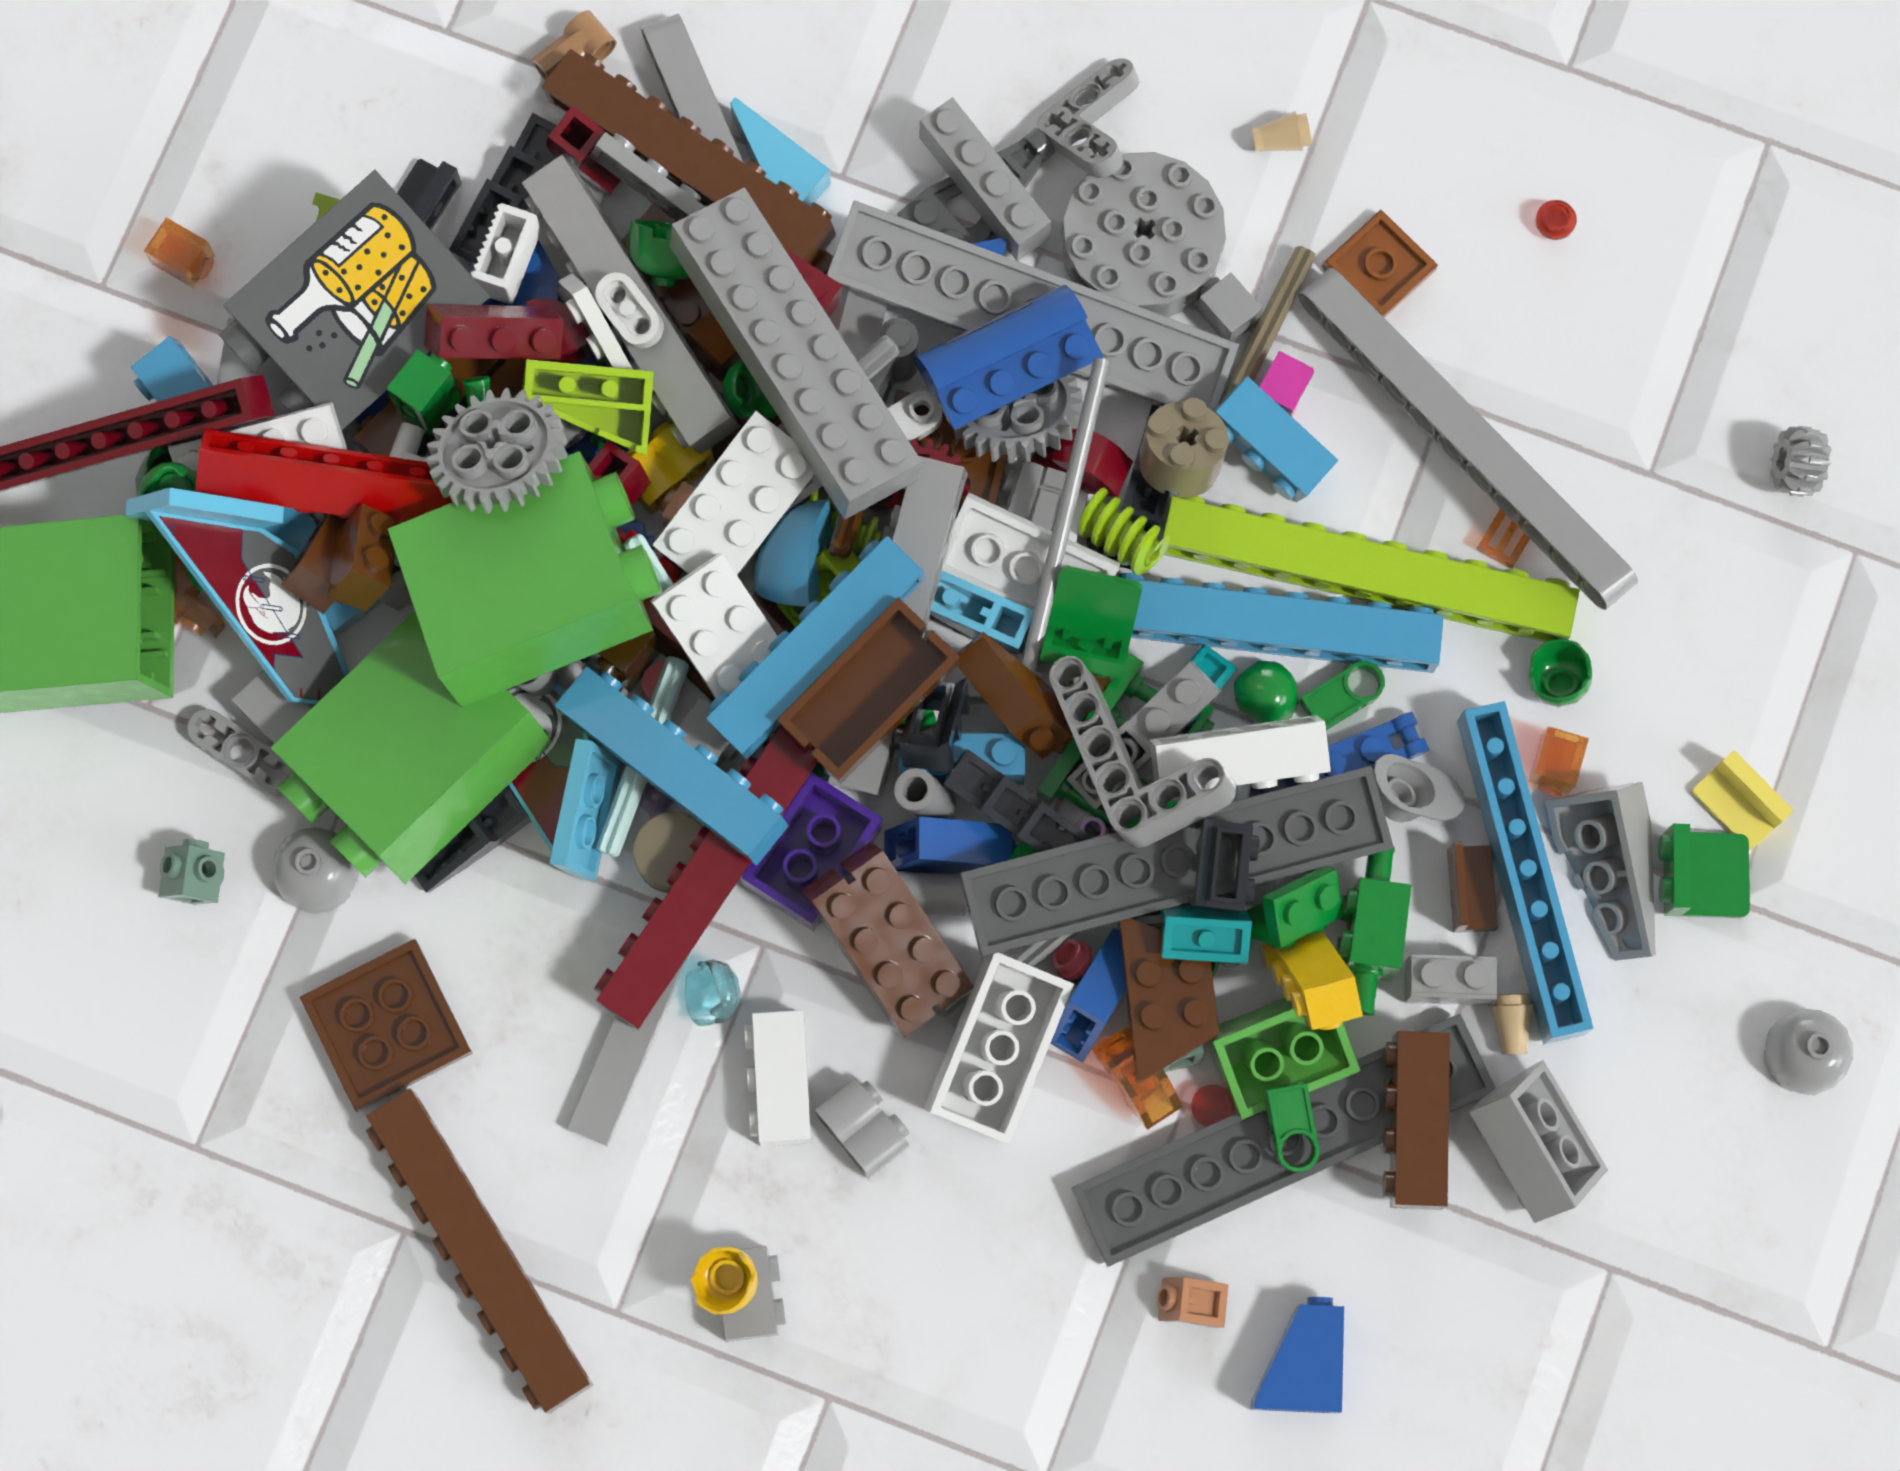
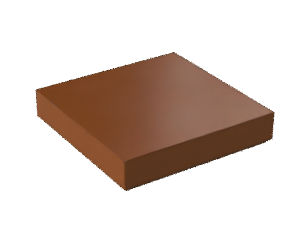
M1380 209L1323 262L1322 267L1325 270L1333 268L1338 271L1385 318L1437 270L1438 264Z

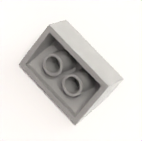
M1544 1060L1537 1062L1486 1094L1469 1112L1474 1120L1476 1130L1486 1140L1495 1156L1498 1167L1506 1174L1517 1193L1521 1206L1528 1211L1534 1223L1576 1208L1608 1171Z

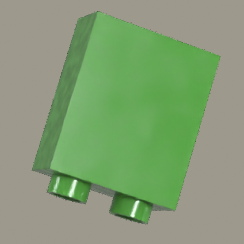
M580 451L559 460L562 472L549 473L553 485L545 486L540 484L537 486L540 493L538 498L529 493L524 495L525 506L521 507L513 500L509 501L507 512H503L500 504H494L491 512L486 514L482 504H479L473 512H469L465 502L457 507L450 503L388 528L437 677L461 707L653 631L642 600L662 593L658 577L644 546L641 544L624 551L616 527L635 520L628 496L616 472L596 479Z
M125 514L0 527V713L173 698L175 551L158 528L146 520L125 517Z
M414 611L288 730L271 749L293 771L276 788L312 824L330 808L346 825L329 842L365 878L383 862L406 884L530 765L552 741L532 714L507 689L461 707L437 677L416 612Z

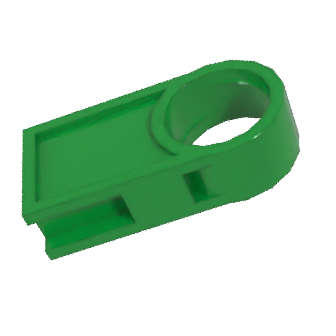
M1360 661L1352 664L1346 670L1303 695L1299 703L1308 716L1317 715L1323 719L1327 731L1367 705L1374 703L1384 689L1385 677L1377 665L1368 661ZM1357 670H1366L1372 673L1378 682L1376 693L1370 697L1355 695L1348 686L1350 674Z
M1300 1081L1263 1089L1273 1142V1153L1276 1161L1282 1167L1293 1172H1304L1311 1169L1320 1155V1146L1317 1141L1307 1083ZM1293 1134L1305 1135L1311 1144V1153L1308 1159L1300 1165L1288 1164L1282 1155L1284 1141Z

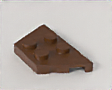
M1128 918L1118 921L1135 1078L1136 1083H1143L1170 1064L1172 1065L1191 1051L1216 1038L1219 1035L1211 961L1162 958L1160 955L1162 930Z

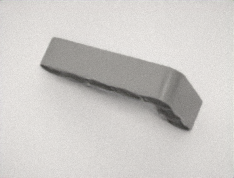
M1075 656L1060 658L1053 664L1049 674L1050 683L1110 824L1128 845L1136 848L1148 846L1225 808L1233 801L1237 790L1236 784L1221 763L1214 758L1197 760L1143 787L1095 677L1084 663ZM1080 676L1076 684L1068 687L1072 679ZM1095 711L1092 718L1082 722L1086 714ZM1110 746L1106 754L1097 757L1103 747ZM1219 778L1216 786L1204 790L1206 784L1211 779ZM1126 781L1121 790L1112 792L1117 783ZM1180 797V801L1176 806L1166 809V805L1170 800ZM1141 816L1140 822L1135 827L1127 828L1133 818Z

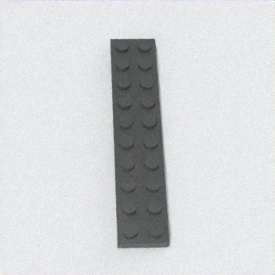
M1372 766L1234 801L1225 808L1205 817L1216 821L1253 825L1252 835L1259 836L1260 846L1257 860L1250 861L1248 878H1254L1255 885L1394 849ZM1196 822L1142 848L1128 845L1115 832L959 873L980 956L992 955L1188 903V898L1194 897L1196 872H1192V862L1194 855L1198 854L1201 832L1200 830H1195ZM1221 833L1215 896L1234 891L1240 835Z
M1460 1013L1419 1031L1450 1033L1449 1113L1482 1099L1486 1094L1496 1089ZM1385 1047L1357 1059L1360 1072L1309 1092L1317 1141L1320 1146V1155L1311 1169L1304 1172H1293L1282 1167L1276 1161L1273 1153V1142L1267 1110L1243 1120L1236 1113L1072 1187V1192L1106 1267L1108 1268L1383 1144L1384 1129L1391 1128V1111H1385L1384 1089L1385 1085H1392V1068L1385 1067ZM1302 1134L1289 1136L1282 1146L1283 1158L1291 1165L1304 1163L1311 1153V1144L1305 1135Z

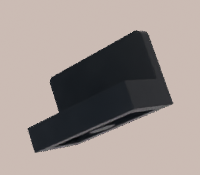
M418 159L397 194L432 231L462 182L457 168L445 161H442L440 166L436 167L423 159Z

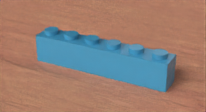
M888 536L880 543L876 539L873 540L860 553L858 558L861 562L851 573L847 570L842 571L828 587L832 592L821 603L817 600L811 602L798 617L802 622L790 634L786 630L779 634L768 647L771 653L760 664L754 661L748 665L738 677L741 683L730 694L726 691L721 693L708 707L711 714L706 720L746 760L780 726L777 719L898 597L904 601L926 579L924 570Z
M586 666L554 705L568 721L757 866L788 827V824L780 815L784 809L765 793L760 799L747 790L751 783L731 768L726 774L715 764L719 759L699 743L694 749L683 741L687 734L672 721L666 719L663 724L651 716L654 709L636 694L631 699L627 698L619 691L623 685L608 672L602 670L598 675Z

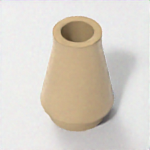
M1296 111L1260 127L1251 128L1256 152L1303 151L1304 146L1312 145L1307 113L1296 115Z
M1529 993L1497 994L1495 1005H1491L1501 1042L1502 1054H1528L1527 1043L1534 1004H1530Z

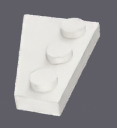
M574 274L559 280L558 283L568 298L565 304L577 324L583 323L590 335L585 340L597 360L603 358L608 367L632 369L588 287Z

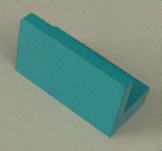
M1182 905L1160 910L1163 919L1160 951L1162 958L1248 964L1252 921L1246 910L1235 913Z

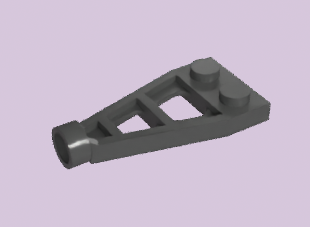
M1034 128L1019 142L997 152L1025 189L1042 166V163L1056 153L1051 141L1038 128ZM1028 150L1034 159L1028 158L1025 155V151ZM950 177L926 188L897 213V216L971 244L988 241L994 234L982 217L976 225L966 228L946 208L950 199L962 194Z

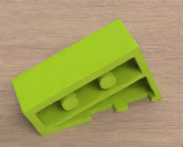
M528 359L524 361L522 390L526 391L529 400L538 395L543 405H552L555 415H559L560 419L647 456L654 371Z

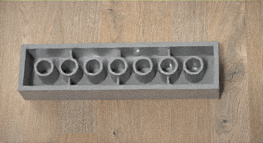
M745 187L673 223L671 227L670 248L844 520L915 482L921 468V459Z

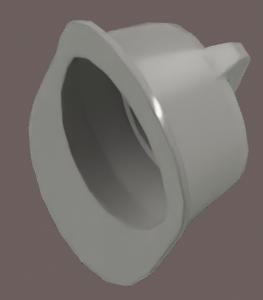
M1395 754L1383 755L1375 762L1373 769L1385 816L1390 820L1401 823L1412 821L1421 816L1431 820L1447 821L1455 819L1462 813L1465 805L1464 793L1457 781L1446 772Z

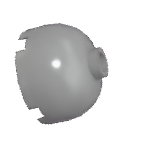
M317 827L300 829L286 837L276 850L272 863L274 884L282 898L297 909L313 914L332 911L347 901L350 897V892L355 886V882L358 881L359 871L329 842L337 835L334 831Z
M1800 1009L1787 1014L1770 1028L1767 1035L1766 1050L1764 1051L1765 1064L1771 1077L1782 1088L1791 1092L1816 1095L1834 1088L1846 1076L1853 1060V1043L1846 1027L1836 1017L1821 1010Z

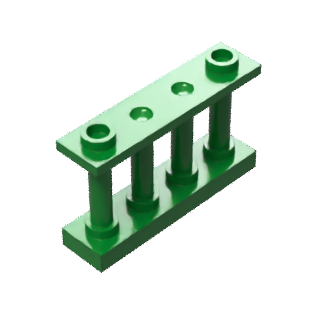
M1131 653L1126 659L1122 679L1113 677L1103 692L1118 729L1128 721L1121 716L1122 711L1117 709L1125 695L1131 699L1135 696L1144 703H1148L1158 693L1157 690L1144 683L1145 678L1140 675L1144 662ZM1208 704L1190 728L1188 726L1184 728L1189 731L1187 734L1212 731L1215 723L1210 721L1214 711L1212 706ZM1091 711L1084 721L1092 718L1095 711ZM1073 737L1038 787L1036 798L1048 806H1051L1056 797L1061 801L1066 798L1093 817L1101 819L1107 826L1115 830L1110 824L1103 805L1095 810L1067 780L1079 763H1084ZM1139 777L1143 787L1149 785V783ZM1141 816L1133 818L1127 828L1135 827L1140 822Z

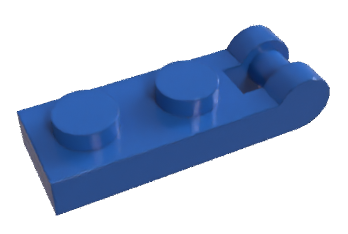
M1413 712L1402 714L1389 722L1328 746L1331 772L1319 773V778L1323 779L1372 766V769H1374L1375 762L1381 756L1387 754H1395L1411 760L1428 752L1430 749L1425 738L1420 739L1415 728L1418 723ZM1400 733L1405 746L1394 750L1389 737Z

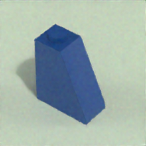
M919 816L884 831V853L896 871L962 873L1008 861L1012 855V848L1016 845L1015 840L1012 838V833L998 823Z
M1113 927L1068 1001L1050 1043L1084 1063L1126 992L1119 930Z
M1307 1297V1304H1300L1295 1308L1251 1399L1250 1410L1342 1413L1344 1306H1333V1298Z

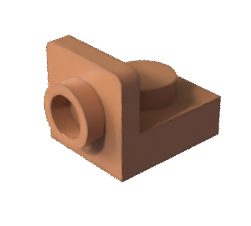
M1188 1277L1163 1278L1157 1294L1158 1320L1224 1328L1229 1284Z

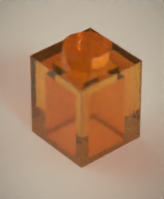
M167 217L144 249L152 265L194 288L199 279H204L208 276L214 265L215 253L208 241Z
M1548 726L1540 737L1528 782L1537 784L1539 791L1549 795L1562 796L1563 792L1569 794L1577 784L1589 738Z

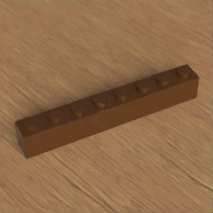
M570 49L541 86L551 104L565 113L573 105L603 128L610 136L613 137L615 133L623 136L635 146L633 151L635 155L645 162L650 158L659 163L668 171L667 179L678 187L685 184L692 188L702 197L700 203L706 207L745 187L782 246L810 265L814 266L836 236L831 222L832 216L823 207L814 202L810 206L798 199L799 194L790 185L783 181L775 184L765 177L766 172L758 164L749 159L743 163L733 156L734 151L720 139L708 140L700 134L702 131L694 122L684 116L678 120L668 113L669 108L662 101L652 95H649L646 99L636 92L637 87L623 75L617 74L614 78L604 71L605 66L591 54L585 53L584 56H581Z
M410 1088L366 1115L372 1125L366 1129L370 1140L379 1152L383 1149L387 1150L394 1162L388 1166L390 1173L400 1188L406 1185L410 1188L416 1198L410 1202V1205L420 1222L424 1225L430 1221L438 1235L432 1239L433 1244L445 1262L451 1258L453 1259L460 1271L459 1274L454 1276L457 1284L467 1299L474 1295L483 1310L478 1312L477 1316L490 1336L497 1332L505 1346L499 1352L510 1371L514 1373L518 1369L520 1370L527 1382V1385L522 1387V1391L533 1409L537 1410L542 1407L545 1413L550 1414L594 1386L417 1093Z

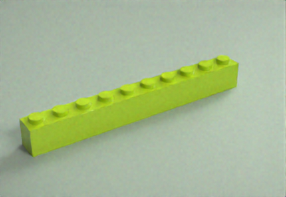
M1198 496L1191 498L1172 497L1163 538L1169 534L1171 536L1168 548L1164 553L1166 556L1366 602H1385L1391 604L1393 608L1408 611L1409 607L1414 606L1433 609V614L1444 615L1445 620L1541 642L1558 638L1569 639L1571 637L1580 589L1570 587V583L1558 578H1547L1545 581L1529 578L1527 572L1519 569H1505L1504 572L1488 568L1489 565L1487 563L1474 559L1464 560V563L1448 559L1447 554L1435 550H1425L1423 553L1407 550L1405 544L1396 541H1384L1383 544L1367 541L1365 535L1357 532L1346 531L1340 535L1327 532L1325 526L1317 523L1304 522L1302 526L1288 523L1286 518L1278 514L1263 513L1261 516L1245 513L1246 510L1243 507L1234 504H1222L1221 507L1205 504V500Z

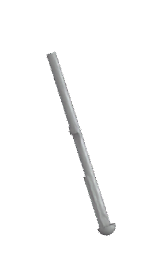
M1094 357L1022 660V664L1041 679L1044 673L1037 672V661L1046 634L1057 579L1066 550L1110 361Z

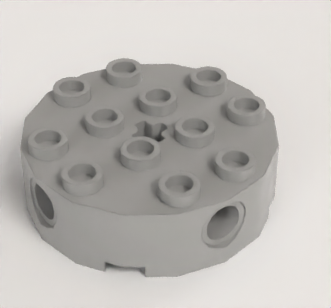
M1156 152L1122 154L1123 164L1116 173L1105 178H1096L1087 174L1073 189L1062 225L1064 267L1072 282L1169 318L1192 307L1200 298L1199 292L1202 287L1215 277L1226 241L1224 210L1209 181L1186 162Z

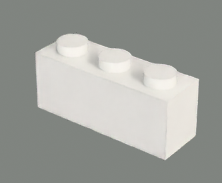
M804 1010L752 1013L753 1025H745L746 1051L754 1050L755 1067L747 1068L748 1093H756L757 1110H749L750 1135L759 1136L760 1146L812 1143Z

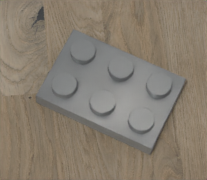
M605 132L595 145L590 158L651 204L655 203L672 219L681 220L705 208L699 203L702 197L696 191L685 184L678 187L666 178L669 173L659 163L650 158L645 162L633 153L635 146L623 136L615 133L612 137Z

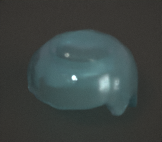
M716 959L700 961L698 966L701 967L689 971L685 977L684 995L688 1014L691 1021L697 1026L716 1025L726 1022L734 1015L739 1005L741 996L739 979L727 963Z

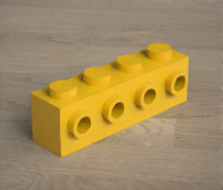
M1323 931L1309 933L1297 939L1296 943L1288 948H1273L1271 944L1267 943L1260 945L1266 969H1271L1276 985L1282 986L1285 999L1287 1001L1291 1000L1296 1016H1303L1312 1030L1335 1029L1344 1021L1363 1016L1355 977Z

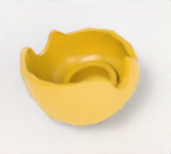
M732 1246L712 1248L699 1258L690 1281L696 1296L695 1302L699 1307L714 1315L732 1314L747 1306L754 1297L758 1285V1276L754 1263L747 1253Z

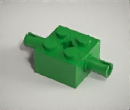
M1395 847L1394 849L1368 855L1365 878L1360 877L1353 888H1348L1347 895L1342 897L1344 916L1340 920L1346 921V929L1342 931L1341 937L1337 938L1335 949L1355 977L1363 1016L1375 1015L1374 1006L1378 980L1390 982L1402 968L1412 885L1390 882Z

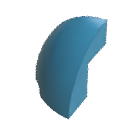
M829 499L806 502L790 509L761 544L754 567V589L762 598L780 604L807 607L820 596L816 555L832 538Z

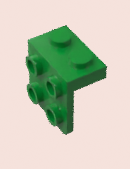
M1071 566L1062 567L1057 579L1039 661L1053 665L1060 658L1075 656L1084 663L1090 672L1097 676L1122 679L1142 593V585L1134 580Z
M1673 823L1663 832V835L1659 838L1658 855L1659 860L1663 861V877L1659 881V900L1664 902V916L1743 918L1749 914V840L1745 835L1690 832V824Z
M1327 866L1319 868L1262 896V903L1246 910L1252 921L1250 940L1255 939L1271 944L1273 948H1288L1293 946L1297 939L1309 933L1320 932L1327 928V924L1343 917L1337 870Z

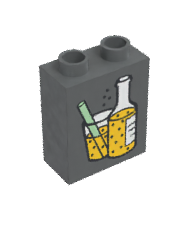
M374 169L223 304L224 309L235 320L218 335L252 372L271 358L293 382L277 397L290 413L333 402L342 431L387 390L388 385L417 349L425 355L430 352L424 346L427 304L482 305L490 296Z

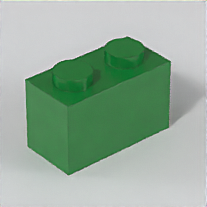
M417 349L386 389L397 413L413 425L422 428L431 437L433 429L438 428L442 424V417L449 415L460 401L461 396L456 386L457 379L450 372L452 370L451 365L443 358H438L434 353H431L428 357Z

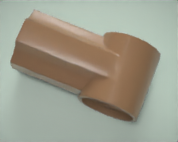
M586 10L575 16L567 24L561 37L534 56L532 63L540 76L546 81L570 49L581 56L589 53L601 62L611 54L616 47L617 41L590 10Z

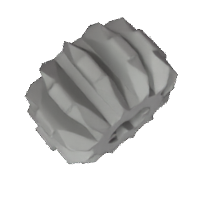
M1789 426L1786 431H1781L1778 443L1773 445L1774 454L1770 459L1772 461L1770 475L1774 477V487L1780 489L1782 493H1789L1790 496L1803 497L1804 495L1812 496L1815 492H1820L1823 487V480L1828 478V466L1832 464L1829 461V455L1832 449L1831 446H1828L1827 434L1821 433L1820 430L1807 426Z

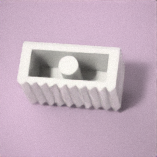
M501 203L497 205L498 211L494 213L495 219L491 220L492 226L488 227L489 234L485 235L487 241L482 242L484 248L479 250L481 255L476 257L478 263L474 264L475 270L470 273L489 294L490 298L507 304H513L541 230L535 214Z

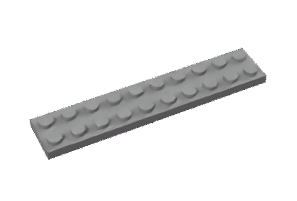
M856 200L851 205L827 272L829 277L842 284L843 287L964 332L1034 298L1067 285L1078 298L1088 317L1086 321L1104 357L1102 359L1110 361L1105 384L1160 405L1185 401L1193 397L1203 400L1207 407L1213 411L1219 404L1240 345ZM1092 364L1074 373L1089 378Z

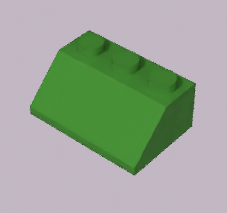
M1285 997L1218 1024L1219 1035L1207 1043L1216 1069L1242 1120L1267 1110L1263 1093L1265 1088L1303 1081V1083H1307L1308 1092H1311L1360 1072L1344 1024L1342 1023L1339 1027L1331 1030H1312L1303 1016H1296L1291 1000L1287 1001Z

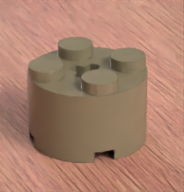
M1191 397L1185 401L1171 402L1161 406L1150 416L1141 444L1139 468L1142 476L1151 487L1162 493L1167 490L1178 493L1177 497L1191 498L1205 493L1214 485L1220 473L1229 444L1227 428L1222 419L1199 398Z

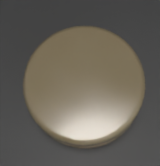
M679 812L661 813L646 821L637 832L633 844L634 862L642 879L653 889L668 894L672 886L667 884L666 880L679 861L687 865L696 851L689 846L703 826L693 817Z

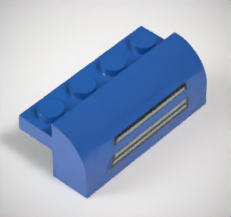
M1063 285L915 356L913 360L930 395L936 396L952 431L1092 364L1094 357L1101 359L1104 357L1086 321L1088 317L1074 292L1067 285Z

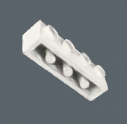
M1317 715L1149 740L1154 782L1203 758H1214L1219 761L1234 780L1236 786L1252 783V788L1254 789L1274 787L1278 785V779L1294 777V782L1298 783L1316 781L1320 779L1319 773L1331 772L1325 721ZM1219 778L1211 779L1206 784L1204 790L1216 786ZM1180 797L1173 798L1170 801H1180Z

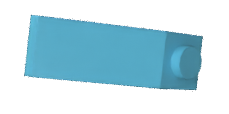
M735 97L730 103L732 119L752 161L766 172V178L775 184H778L779 181L787 183L799 194L798 199L810 206L812 202L815 203L831 184L830 169Z
M942 571L930 615L973 639L984 632L1010 654H1023L1034 611Z

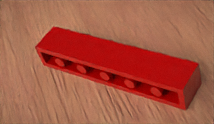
M211 429L204 430L199 448L195 492L284 506L286 508H293L301 513L320 512L334 514L342 519H348L363 503L399 519L400 524L453 503L450 496L446 498L442 496L439 487L435 485L428 463L423 461Z

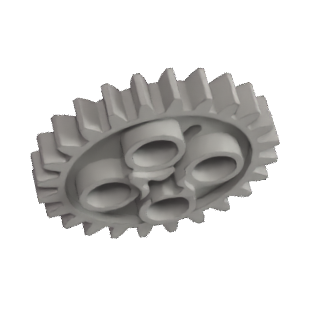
M1065 376L954 430L956 440L963 439L965 449L975 446L976 456L978 457L988 451L991 452L993 462L997 461L1001 455H1007L1009 463H1013L1016 455H1022L1026 462H1030L1031 453L1037 452L1044 458L1046 457V447L1050 446L1060 450V438L1065 440L1073 439L1072 429H1077L1082 410V390L1077 387V378L1075 376Z
M509 388L504 389L500 398H495L492 391L488 390L486 399L482 402L474 395L470 396V407L466 409L462 405L456 404L455 408L458 415L455 418L446 415L442 417L446 429H433L432 432L437 441L427 444L431 456L426 458L431 469L432 479L435 485L439 487L444 498L450 496L456 507L465 502L469 512H473L479 504H482L486 514L491 512L494 504H500L503 512H507L509 501L513 500L521 507L525 506L524 495L529 493L536 498L540 497L537 486L540 484L552 486L553 482L549 473H561L562 467L559 460L567 458L564 445L568 444V440L559 415H555L551 404L543 405L540 396L536 395L529 400L525 390H521L515 398H512Z

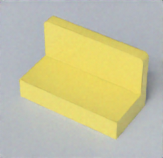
M1735 750L1691 791L1696 799L1731 834H1743L1748 838L1749 850H1752L1794 811Z

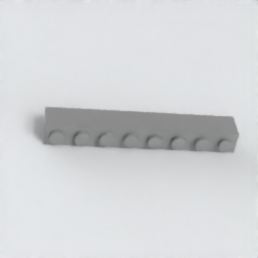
M560 155L523 181L522 184L529 193V196L525 198V202L538 219L545 218L550 226L545 231L547 237L559 252L562 249L566 251L571 259L566 263L568 270L580 281H585L597 305L598 303L595 298L597 284L607 274L619 272L626 274L637 284L662 317L664 323L663 334L656 344L648 348L632 346L622 337L613 324L610 329L621 349L627 347L633 359L628 362L633 370L654 371L652 402L662 415L668 413L674 421L675 425L670 429L679 444L684 449L690 446L701 455L739 429L741 425L728 408L725 400L643 272L639 271L632 263L627 247L575 166L563 155ZM620 291L616 294L615 303H620L624 300L626 296L625 291ZM598 305V307H599L601 313L604 315L605 313L603 312V310H602V309L600 308V306ZM644 322L639 326V334H644L648 331L649 322Z
M919 456L922 464L917 480L902 488L906 490L902 506L895 505L889 528L895 530L892 541L924 570L926 579L903 602L926 623L927 628L968 473L962 466ZM895 730L841 784L831 775L828 783L882 798L895 750Z

